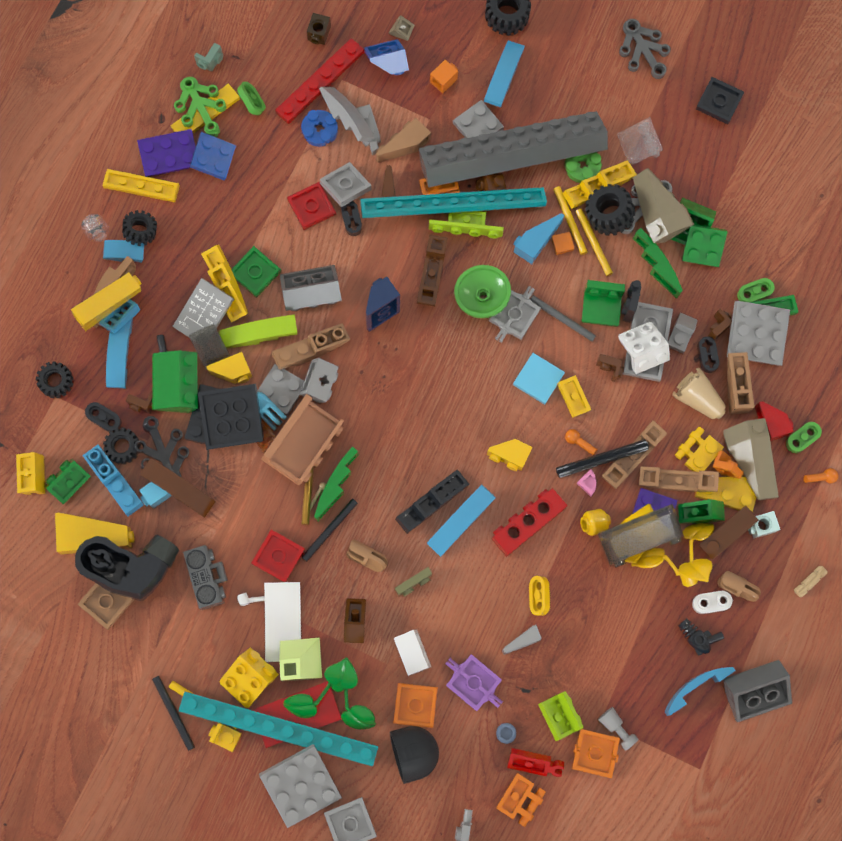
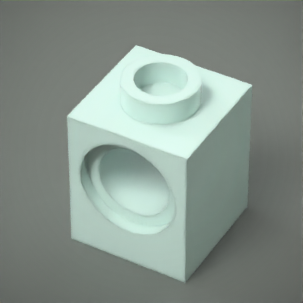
M772 511L756 516L759 521L765 523V530L760 529L757 522L748 529L750 535L752 534L754 539L781 530L775 512Z

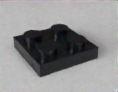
M711 77L696 110L725 124H729L744 91Z

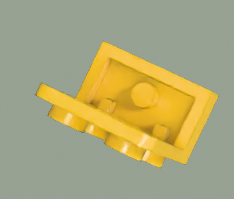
M250 647L236 659L220 679V684L245 708H249L279 674L273 666L260 657L258 652Z

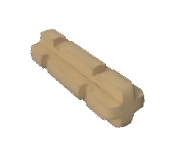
M818 566L813 573L801 582V585L794 589V592L799 597H803L807 590H811L821 580L820 578L827 574V570L823 566Z

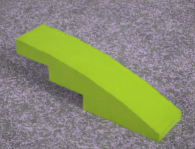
M295 314L249 322L220 330L222 349L257 345L263 341L278 340V337L297 335Z

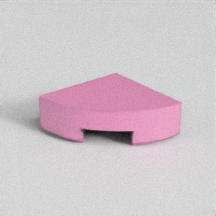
M591 469L577 482L590 497L596 490V477Z

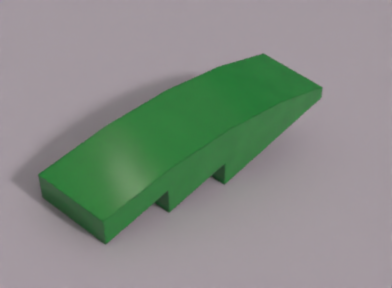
M640 228L635 233L633 240L644 249L641 257L653 267L650 275L677 299L683 289L675 271L657 244L653 243L649 235Z
M353 446L339 462L323 490L314 515L317 522L344 494V490L340 486L351 475V470L347 467L359 455Z

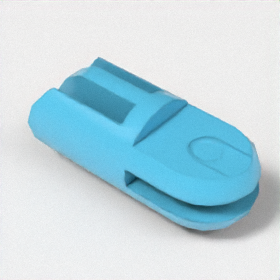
M257 392L261 418L275 431L277 427L273 422L280 426L282 421L271 408L283 420L287 416L264 393Z

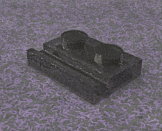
M214 323L189 334V338L206 370V366L230 357Z

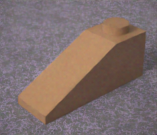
M747 352L728 353L727 397L730 414H745L755 408Z

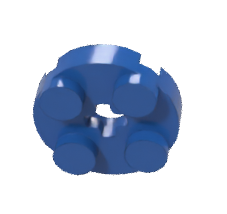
M311 110L304 117L301 130L309 144L323 147L327 143L333 142L337 137L338 124L331 113L324 110ZM318 125H322V127H324L325 129H321L320 132H318L317 128L315 127Z

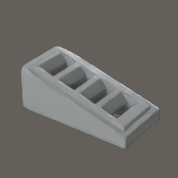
M533 625L505 646L502 653L505 655L539 642L542 638L537 626Z

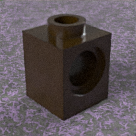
M316 13L312 14L307 29L308 41L313 44L325 45L331 28L330 17Z

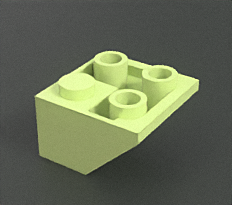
M320 638L280 641L279 662L281 681L322 678Z

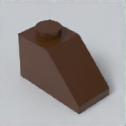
M346 599L344 642L364 643L366 599Z

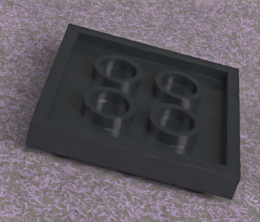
M256 384L198 392L206 450L265 441Z

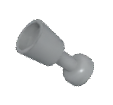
M613 707L598 718V721L610 732L615 731L623 740L621 746L625 751L639 740L635 734L628 735L621 726L623 721Z

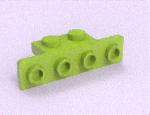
M482 211L449 213L448 221L429 220V230L436 233L446 231L455 235L465 233L474 237L485 235L493 239L503 236L504 227L485 225L486 212Z

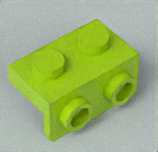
M566 691L538 704L555 741L583 729L581 718L576 713L572 700Z

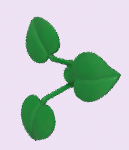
M347 657L325 670L324 676L328 681V685L316 701H313L310 695L296 694L288 697L283 702L284 707L292 714L300 718H311L317 713L316 705L320 703L329 688L332 687L336 692L344 690L345 708L347 711L342 712L341 718L346 725L360 730L369 729L376 725L375 716L369 708L361 705H355L351 708L349 706L348 689H352L357 685L358 676Z

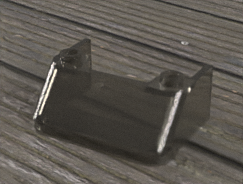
M673 504L598 534V540L609 567L614 565L615 568L626 564L625 560L629 557L664 543H670L671 546L682 542L681 539L684 537Z

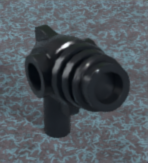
M687 618L678 625L680 631L684 629L683 634L687 633L684 637H688L687 642L694 648L698 656L710 653V645L724 639L722 632L711 635L708 630L703 632L701 629L696 630L697 626L692 628L695 624L690 625L692 621H689Z

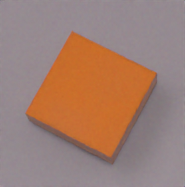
M570 232L551 237L556 255L574 251L575 248Z

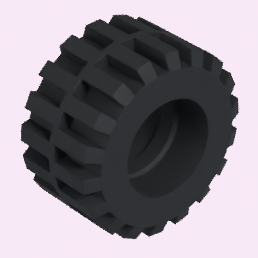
M487 0L485 19L488 21V26L493 27L492 30L494 32L499 31L501 35L506 33L507 36L511 35V33L517 34L518 30L522 31L524 26L528 24L531 11L530 0ZM502 6H511L514 9H516L517 12L513 14H505L501 12L499 8Z
M608 184L607 187H604V185L600 186L601 189H595L593 191L594 194H590L589 200L586 201L585 210L593 229L597 230L599 234L605 233V236H609L612 233L614 236L617 235V232L623 233L625 228L628 229L631 226L630 223H633V216L636 214L631 196L624 187L620 188L617 184L615 186ZM618 206L617 210L613 213L603 214V211L608 207Z

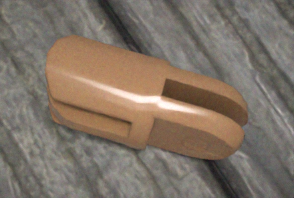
M357 540L351 541L346 553L347 558L376 572H382L386 569L388 560L383 554Z
M726 571L718 579L717 584L720 588L737 597L740 596L754 602L761 595L759 587L730 571Z

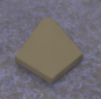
M400 15L390 29L389 34L408 41L415 25Z

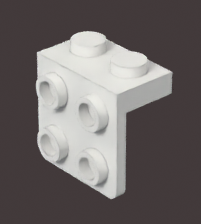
M652 322L640 325L618 336L619 341L631 356L632 369L635 374L670 360L669 344Z

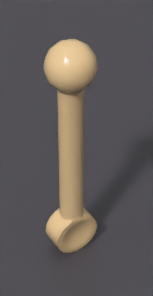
M321 482L319 484V489L311 501L310 510L312 509L322 490H324L326 486L325 482Z

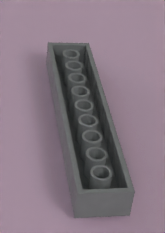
M597 111L587 112L581 115H571L566 118L552 119L547 122L534 123L514 129L500 130L495 133L481 134L471 138H462L452 142L428 145L419 148L420 163L428 187L608 150V131Z

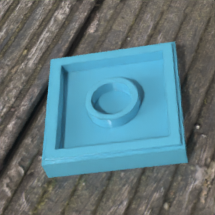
M532 353L514 381L513 386L545 405L565 372Z

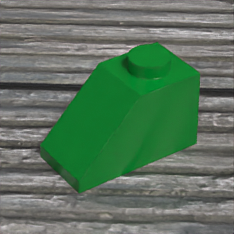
M709 499L678 504L679 523L695 524L725 521L724 502Z

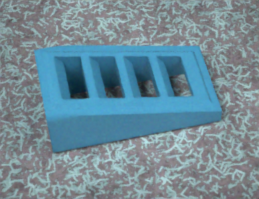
M128 300L102 319L99 324L115 334L140 311L137 303ZM111 321L115 325L112 327L108 324V322Z

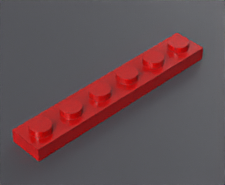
M351 38L275 109L276 113L285 122L290 124L321 94L319 88L329 87L364 54V49Z

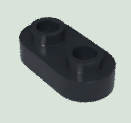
M90 403L85 409L86 417L107 432L111 430L114 432L115 428L120 429L122 424L121 418L100 403ZM98 410L99 414L97 416H93L94 411ZM114 420L115 424L113 426H109V422Z

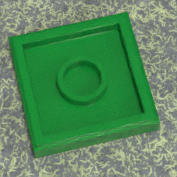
M255 246L231 269L236 281L256 298L282 272L281 268Z

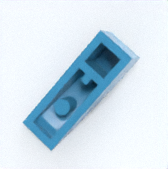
M561 213L526 231L522 237L519 235L513 244L515 246L514 253L530 264H533L563 222L565 215Z

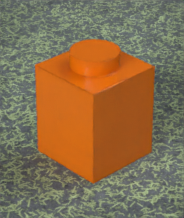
M446 60L430 73V83L441 93H444L458 79L457 67Z

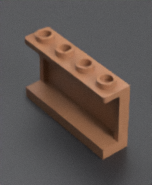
M308 394L304 396L261 458L262 461L299 486L303 481L307 483L313 474L310 470L313 466L317 468L323 459L320 455L324 450L328 452L333 445L331 441L333 436L338 437L344 429L341 426L344 422L343 419L337 420L311 402L313 398Z

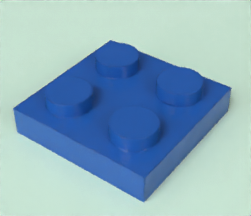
M201 132L190 168L225 180L236 145Z

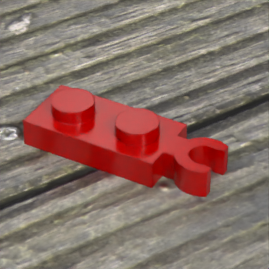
M511 748L507 768L542 776L552 773L553 776L561 777L562 769L564 770V761H551V756Z

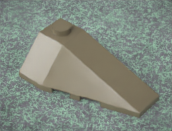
M649 168L633 177L645 225L653 243H665L694 225L687 208L677 201L675 195L663 186V183Z
M765 418L747 420L723 430L727 450L730 455L732 454L738 467L743 471L749 486L758 500L778 498L771 442Z

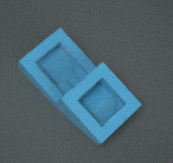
M126 240L104 241L103 259L122 262L128 256L135 262L143 261V243H141V246H138V243L132 245L131 241L127 242Z

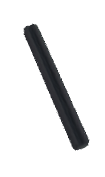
M644 439L556 468V473L559 478L647 451L649 445Z

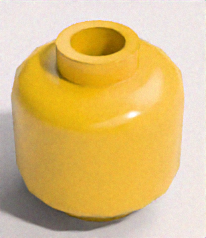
M595 509L586 511L580 520V524L584 532L594 536L606 533L611 524V519L604 510Z

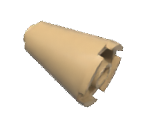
M696 368L697 372L695 374L690 372L678 384L677 388L679 390L677 393L674 391L672 396L711 419H720L726 412L724 410L726 405L700 368Z

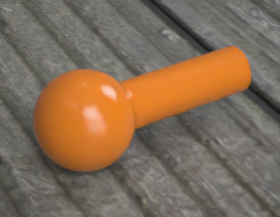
M570 429L566 432L565 439L569 444H577L593 456L597 453L598 449L583 440L577 430Z
M828 468L823 473L804 475L803 480L805 483L825 481L831 484L838 480L839 475L835 469Z

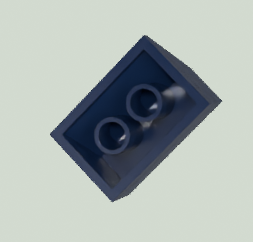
M388 277L377 279L373 282V286H371L366 308L368 332L400 312V294Z

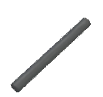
M533 295L530 300L534 304L541 307L542 310L591 342L595 339V334Z

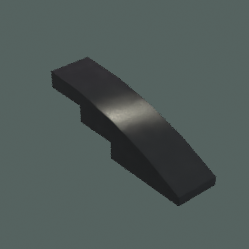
M457 469L398 515L395 520L408 534L469 485L468 481Z

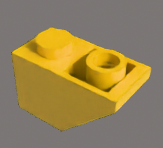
M513 439L489 447L487 455L490 456V460L496 463L501 461L507 464L506 467L513 471H522L533 447Z

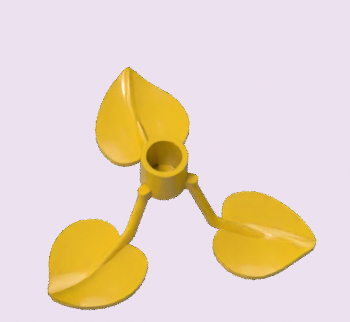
M696 523L683 530V538L690 539V562L681 564L679 569L676 568L667 555H664L665 551L661 548L647 549L636 563H631V566L653 568L666 560L675 571L676 576L680 575L683 586H693L698 580L708 582L713 567L712 562L708 559L693 560L694 540L702 541L708 538L714 531V524Z

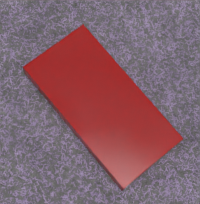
M328 681L293 695L307 694L313 698V701H316L328 685ZM331 687L320 703L316 705L317 713L311 718H300L284 707V700L290 696L253 709V711L316 729L342 719ZM261 735L266 748L284 742Z

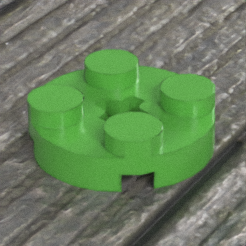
M594 152L566 158L564 166L567 175L578 183L596 176L602 166L600 154ZM579 162H586L588 167L584 166L581 168Z

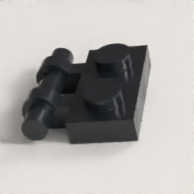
M639 280L633 281L627 290V298L621 314L624 315L623 321L630 323L637 310L641 291V282Z

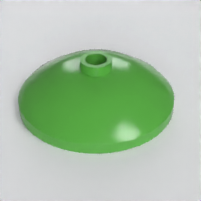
M478 265L467 269L460 275L455 284L454 294L459 308L464 313L475 318H489L497 315L507 306L511 297V286L507 276L498 268L489 265ZM482 295L487 296L485 299L480 298Z

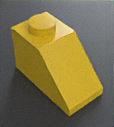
M242 352L206 366L210 375L233 384L246 383L252 377Z

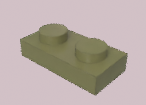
M427 567L395 587L398 596L403 594L405 597L414 591L413 587L420 584V586H423L431 581L429 578L432 576L431 570Z

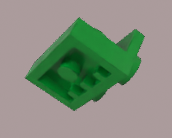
M73 459L70 461L65 460L59 467L61 470L56 475H50L45 481L47 484L44 487L63 505L91 477Z

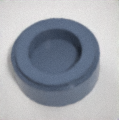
M503 723L498 726L496 737L501 743H511L516 738V729L509 723Z

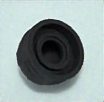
M408 726L390 731L391 744L403 784L427 777L435 769L439 759V747L433 735L417 726Z

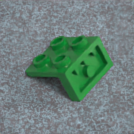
M587 280L584 290L581 321L583 323L618 327L625 284Z

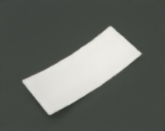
M300 582L264 583L266 662H279L280 641L301 639Z

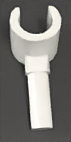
M247 593L238 595L237 599L241 606H245L253 602L265 601V596L248 598Z

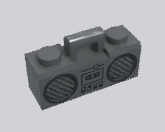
M206 545L184 551V558L199 609L205 610L224 604L223 598H226L223 586L220 587L219 584L228 581L223 562L213 564L212 561L215 560L213 550L209 549ZM215 568L217 570L219 579L216 580L214 578V574L212 571V569Z

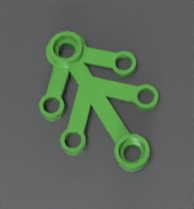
M194 77L184 78L180 83L183 92L180 99L174 103L176 112L182 113L186 110L185 104L189 96L193 99L187 114L181 118L183 126L191 127L193 125V118L198 109L205 123V133L217 137L220 133V128L216 122L211 120L205 106L223 112L226 110V103L223 99L214 101L200 97L197 92L208 94L214 98L219 94L218 87L216 85L204 86L198 84Z

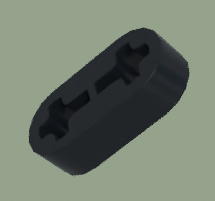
M352 201L341 207V213L347 234L357 236L362 231V223L358 207ZM347 207L353 209L352 216H349L348 211H346ZM351 221H354L355 226H357L356 230L350 228Z
M703 337L697 344L700 366L704 372L712 373L719 366L717 347L713 338ZM705 342L707 343V345H711L708 349V353L706 347H702V345ZM708 357L710 358V362L714 363L712 368H710L709 365L705 364L708 362Z

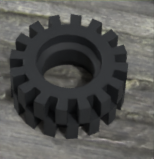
M135 210V214L131 211L129 215H125L122 233L127 242L131 240L132 245L138 243V246H141V243L146 246L147 242L152 243L155 239L157 221H155L154 216L151 217L149 212L145 214L143 210L141 213ZM136 225H141L147 229L144 231H137L132 227Z
M52 361V364L46 363V367L42 365L40 367L42 370H38V377L36 376V381L38 382L36 384L39 389L50 398H61L60 395L66 396L65 392H70V386L73 387L74 384L72 382L74 378L70 370L62 363H57L56 361ZM54 373L60 374L62 377L61 383L55 387L48 384L49 376Z
M121 427V429L115 428L114 432L111 430L109 432L110 435L105 436L106 441H103L105 446L103 449L106 455L117 464L133 462L132 459L137 458V452L134 451L133 447L139 438L130 429L127 430ZM120 439H126L129 442V448L124 453H119L115 450V444Z

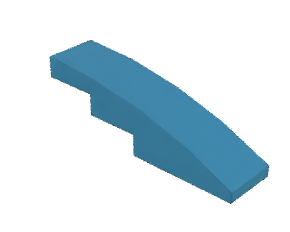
M507 41L485 95L484 102L498 107L502 106L524 51V45Z
M481 485L434 534L427 544L441 557L496 497L485 486Z

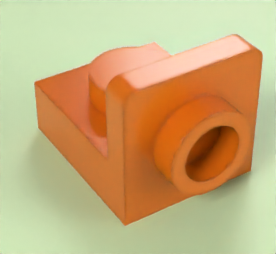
M720 450L712 467L721 475L741 479L743 471L738 467V464L731 461V457Z

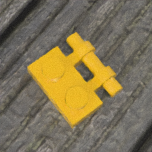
M698 427L689 434L688 440L678 447V451L675 454L679 460L684 455L688 458L684 465L692 472L705 471L716 458L719 451L724 448L710 435L703 440L701 435L704 433V429ZM696 443L699 447L693 453L690 448Z

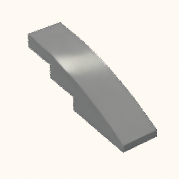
M334 87L319 88L333 118L341 119L346 130H353L357 141L371 142L375 138L362 115L343 94Z

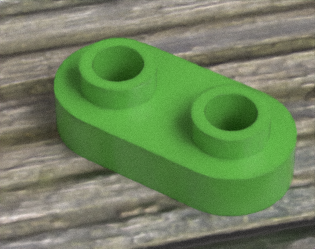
M242 82L237 89L239 96L251 114L261 115L266 108L263 100L252 84Z
M762 278L743 285L739 289L737 297L739 301L743 302L759 301L769 297L774 292L775 286L770 279ZM761 287H764L766 291H762ZM744 293H747L749 298L744 297Z
M808 422L787 438L786 446L788 450L793 453L803 451L820 438L822 433L821 427L815 422ZM807 430H811L813 435H808ZM793 441L798 443V447L793 445Z

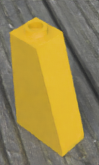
M128 272L72 308V314L82 328L87 331L141 292L140 285L142 283L136 275L131 276Z
M55 513L56 550L61 555L76 553L79 546L85 540L95 536L106 537L122 549L132 548V543L135 540L134 531H131V528L128 526L64 513Z

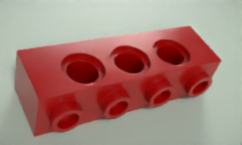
M553 488L549 491L547 489L542 491L537 496L539 499L535 503L530 501L523 507L524 512L520 515L515 513L508 519V525L505 527L501 525L493 532L492 541L506 557L566 509L568 505ZM538 506H547L548 512L541 513L538 510ZM531 517L533 525H525L523 518ZM516 529L519 534L518 537H510L508 530Z

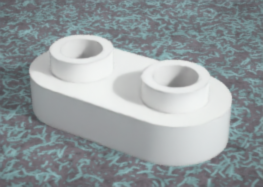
M716 591L697 595L692 601V606L697 613L707 614L729 609L733 600L728 592ZM721 597L725 598V604L720 602ZM701 600L706 601V607L701 606Z

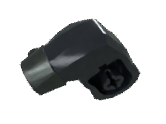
M155 535L142 550L143 553L135 555L128 550L118 547L106 537L95 536L85 540L79 546L75 554V567L81 575L110 593L137 601H144L163 581L179 552V548L167 539Z

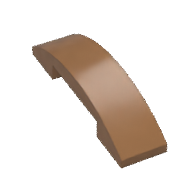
M652 421L633 442L645 439L648 442L649 449L616 460L602 477L617 489L666 436L667 432L655 421Z
M641 466L639 486L686 492H718L719 472L664 470L659 467Z

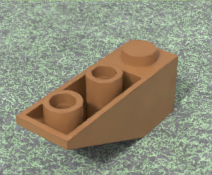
M417 118L412 122L408 121L403 126L402 131L395 133L386 145H381L378 148L376 161L379 163L418 152L419 148H423L431 140V132Z

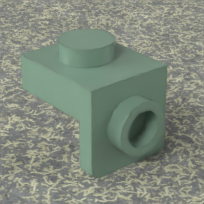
M214 43L206 57L198 53L194 57L199 68L212 72L215 66L222 61L223 53L221 46Z

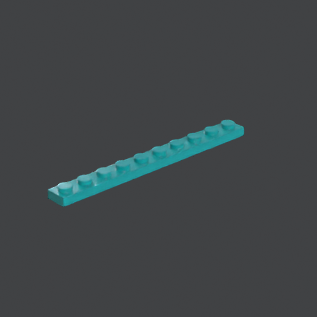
M544 187L360 199L362 218L545 207L547 204Z
M185 691L179 707V712L306 748L314 744L317 751L372 767L379 747Z

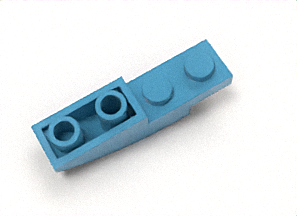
M99 444L82 455L128 517L144 505Z

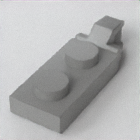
M369 104L356 109L367 122L375 137L371 142L362 141L365 147L369 146L372 155H375L379 148L377 143H380L381 140Z

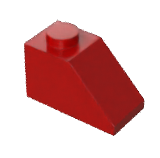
M763 401L754 406L758 419L765 418L770 441L789 436L793 433V422L786 413Z

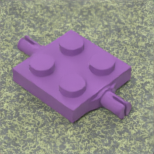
M472 654L460 665L451 658L445 663L454 671L451 680L446 686L475 711H478L482 704L488 700L497 708L500 706L499 704H502L503 701L494 695L495 689L502 679Z

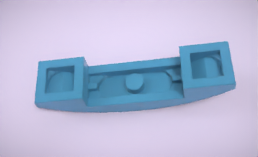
M133 318L115 334L109 333L106 361L107 388L126 389L128 373L126 366Z
M734 667L719 668L692 678L674 694L666 707L665 714L667 716L672 715L685 706L687 703L683 696L711 677L714 682H720L736 670Z

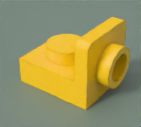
M218 723L217 726L213 725L208 736L211 737L209 742L233 752L242 733Z

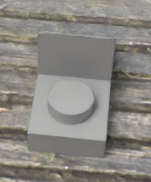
M680 312L668 340L669 348L684 353L691 335L695 331L698 320Z

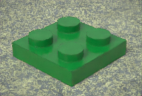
M695 224L689 227L682 261L719 267L728 231L726 229Z

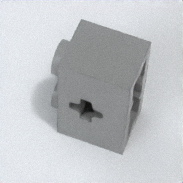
M320 358L313 359L300 395L304 397L308 394L313 398L312 401L319 404L327 402L332 395V384L338 378V366Z

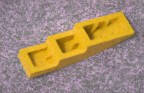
M627 160L599 171L596 176L585 179L579 185L565 190L563 196L571 209L586 203L589 200V195H593L595 189H601L600 186L604 185V187H607L608 184L621 186L633 179L637 174Z
M216 245L203 252L201 255L210 269L207 272L214 285L234 298L226 312L231 323L247 315L248 312L239 286L220 245Z

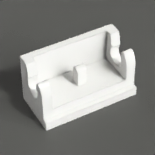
M417 630L409 631L394 638L408 676L431 667Z

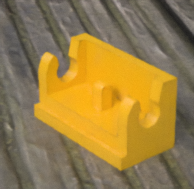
M35 452L17 454V493L32 495V493L45 494L44 456Z

